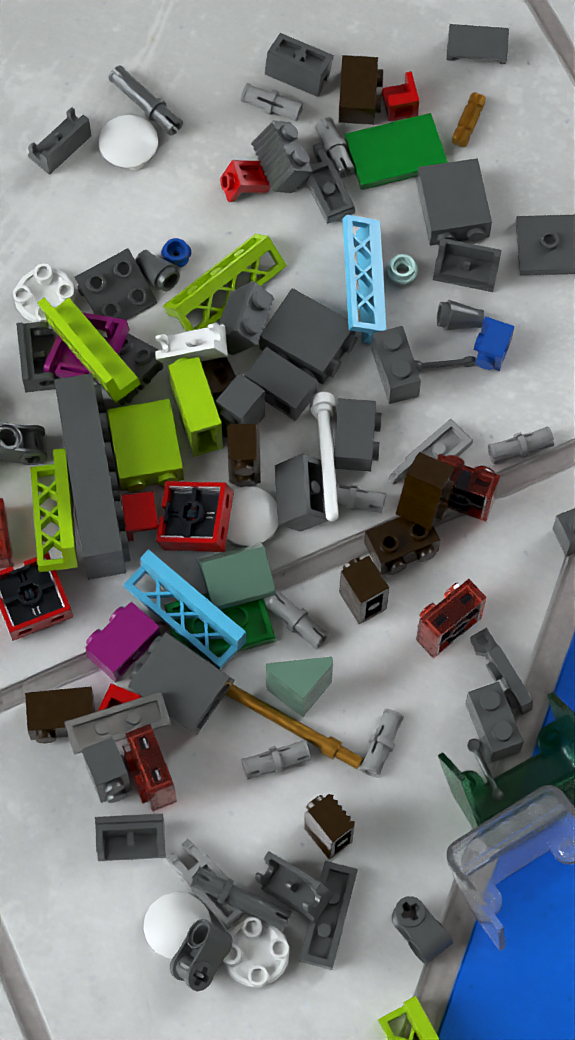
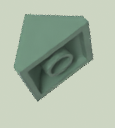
M261 543L197 559L210 602L220 610L276 595L266 550Z
M322 657L266 663V688L296 713L304 717L332 683L333 658Z

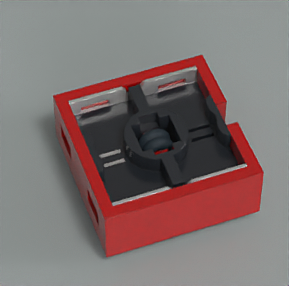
M166 481L162 500L165 515L159 518L156 542L164 551L225 552L234 495L233 490L226 482Z
M49 552L44 555V560L51 559ZM37 557L24 561V567L16 570L13 569V566L0 570V611L12 641L73 618L72 609L56 570L39 572Z

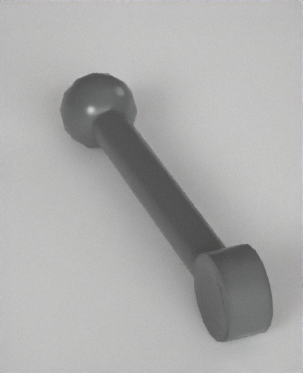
M467 356L457 360L425 363L415 360L418 372L428 368L460 365L472 367L476 364L474 356Z
M470 739L467 744L468 750L475 754L491 787L492 799L496 802H501L505 794L502 790L498 789L479 750L481 744L477 739Z

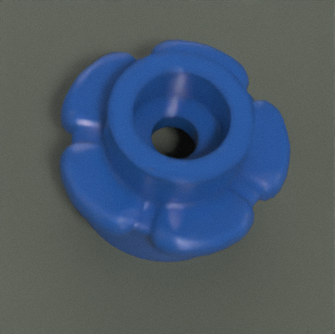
M179 238L168 240L161 250L163 259L178 267L185 266L192 254L189 245ZM175 252L179 253L178 256H174L173 254Z

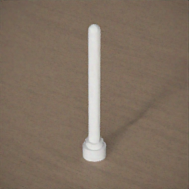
M318 392L310 398L311 413L318 419L326 518L334 522L339 517L330 418H332L336 411L335 397L331 393Z

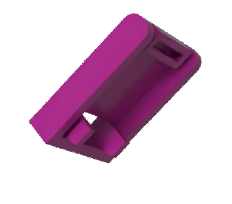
M82 312L96 329L106 331L107 337L103 338L119 355L130 330L127 320ZM58 335L44 364V373H55L57 377L61 378L91 374Z

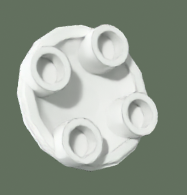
M135 115L118 116L108 121L100 132L98 139L100 155L115 166L138 171L156 153L158 146L157 131L149 121Z
M48 264L37 265L34 270H31L21 278L13 290V298L17 310L25 319L31 322H47L37 304L42 298L45 297L55 308L68 298L74 303L76 294L73 282L67 274L56 268H51Z
M245 486L234 489L226 541L230 544L250 546L272 540L279 526L277 502L268 492L257 487Z
M173 892L161 896L151 904L145 915L144 932L147 942L157 955L172 959L178 952L193 923L200 919L211 922L208 909L200 899L189 893Z
M250 917L244 922L239 923L229 932L233 940L232 948L224 958L223 963L226 971L235 981L249 987H262L273 983L283 974L289 962L290 948L287 938L282 931L255 917Z

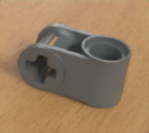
M10 423L0 424V440L5 443L4 445L0 441V462L22 463L24 465H39L46 462L48 456L43 447L44 427Z
M407 896L399 900L392 913V923L408 942V945L418 959L426 965L452 945L453 940L444 926L433 917L418 898ZM404 910L407 912L413 910L416 913L413 920L411 918L406 920L402 918Z
M205 919L197 920L190 927L185 940L170 962L171 975L177 980H185L186 984L194 991L206 989L211 984L215 973L232 948V936ZM180 963H184L185 965H187L189 967L188 970L183 968L180 965ZM198 971V972L201 973L204 977H203V978L199 977L198 975L195 974V972Z

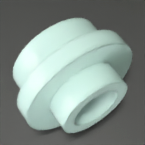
M404 254L397 255L388 263L387 274L394 283L406 285L413 282L417 277L418 266L410 256ZM403 268L406 269L408 272L405 274L398 273L397 270Z

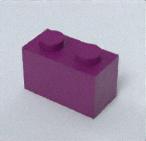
M132 601L125 608L121 606L116 609L109 619L110 623L102 631L100 629L94 631L86 642L87 657L115 683L149 650L152 642L158 636H161L160 627Z

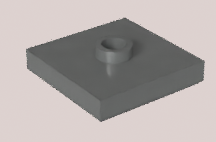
M575 214L516 217L520 276L575 274Z

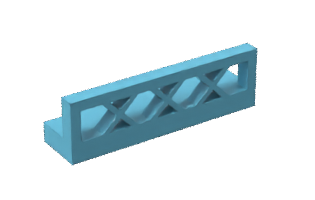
M346 214L343 218L348 326L350 331L362 333V343L372 344L373 333L387 330L380 220ZM353 226L360 227L356 231V235L353 233ZM356 252H357V262L355 261V258H354V254H355ZM357 280L359 281V291L356 289ZM359 308H360L361 322H358V311H357V310H358Z
M148 549L140 558L141 567L123 584L124 588L221 670L246 643V632ZM147 574L156 581V592L142 593L135 585ZM160 586L163 587L166 591L160 592ZM157 598V605L151 599ZM161 598H176L180 602V613H166L161 609ZM184 606L191 612H184ZM199 618L204 622L205 633L190 634L185 629V619ZM174 619H181V625ZM208 627H210L215 633H208ZM209 639H224L231 647L218 658L209 650ZM198 640H205V646Z

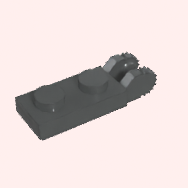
M320 143L313 145V153L318 163L312 166L310 164L313 174L309 175L310 178H307L306 182L326 223L329 224L342 219L346 214H355V206L331 158L328 159Z

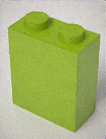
M199 356L180 358L173 364L168 365L170 387L192 456L196 457L223 449L221 420Z
M170 399L107 409L121 491L138 492L144 490L147 486L157 484L165 486L166 481L178 482L184 480Z

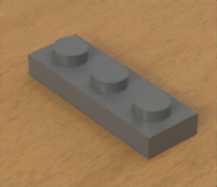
M158 692L65 721L64 724L73 753L76 755L82 753L81 749L113 737L115 742L170 725L171 721L162 693Z
M329 861L324 862L319 882L334 894L316 923L309 920L299 962L333 970L358 869Z

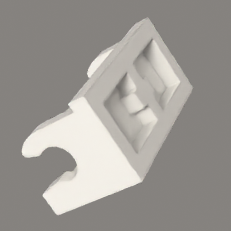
M213 323L209 324L207 328L168 336L165 334L155 336V339L162 345V350L155 351L156 360L166 366L173 364L176 360L183 357L194 358L199 356L201 362L228 356L226 331L223 324Z

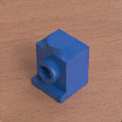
M486 316L484 317L481 333L479 332L473 349L478 352L475 361L477 366L486 370L495 369L500 371L510 346L515 326Z

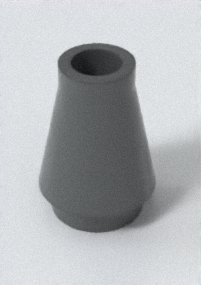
M148 250L141 251L136 257L137 265L155 289L167 292L178 283L180 273L177 271L175 264L152 254Z
M452 300L439 303L437 311L438 327H444V330L482 328L484 310Z

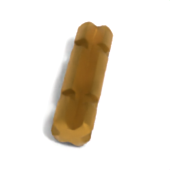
M471 93L467 101L468 104L465 106L457 124L458 127L452 136V143L460 147L467 146L470 135L473 133L479 119L480 112L485 105L486 97L483 94Z

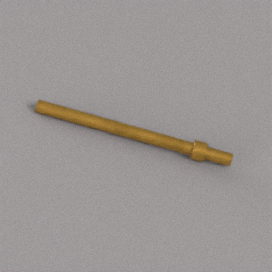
M234 684L225 694L322 749L321 753L332 760L336 757L357 770L361 766L364 758L343 747L342 742L332 736L327 738Z

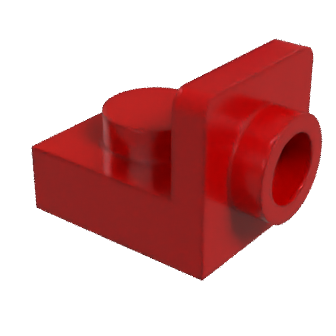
M232 160L220 177L221 188L224 190L228 202H235L241 192L267 193L270 190L271 186L268 184L267 176L264 175L265 171L262 170L260 161Z

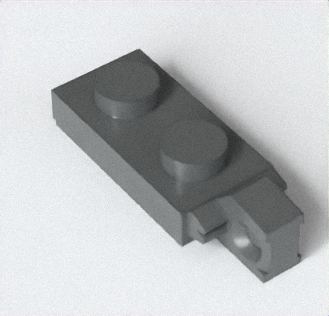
M485 628L472 635L470 641L476 655L486 657V660H489L486 667L495 681H502L506 688L503 692L512 709L518 707L522 715L532 710V697L489 630Z

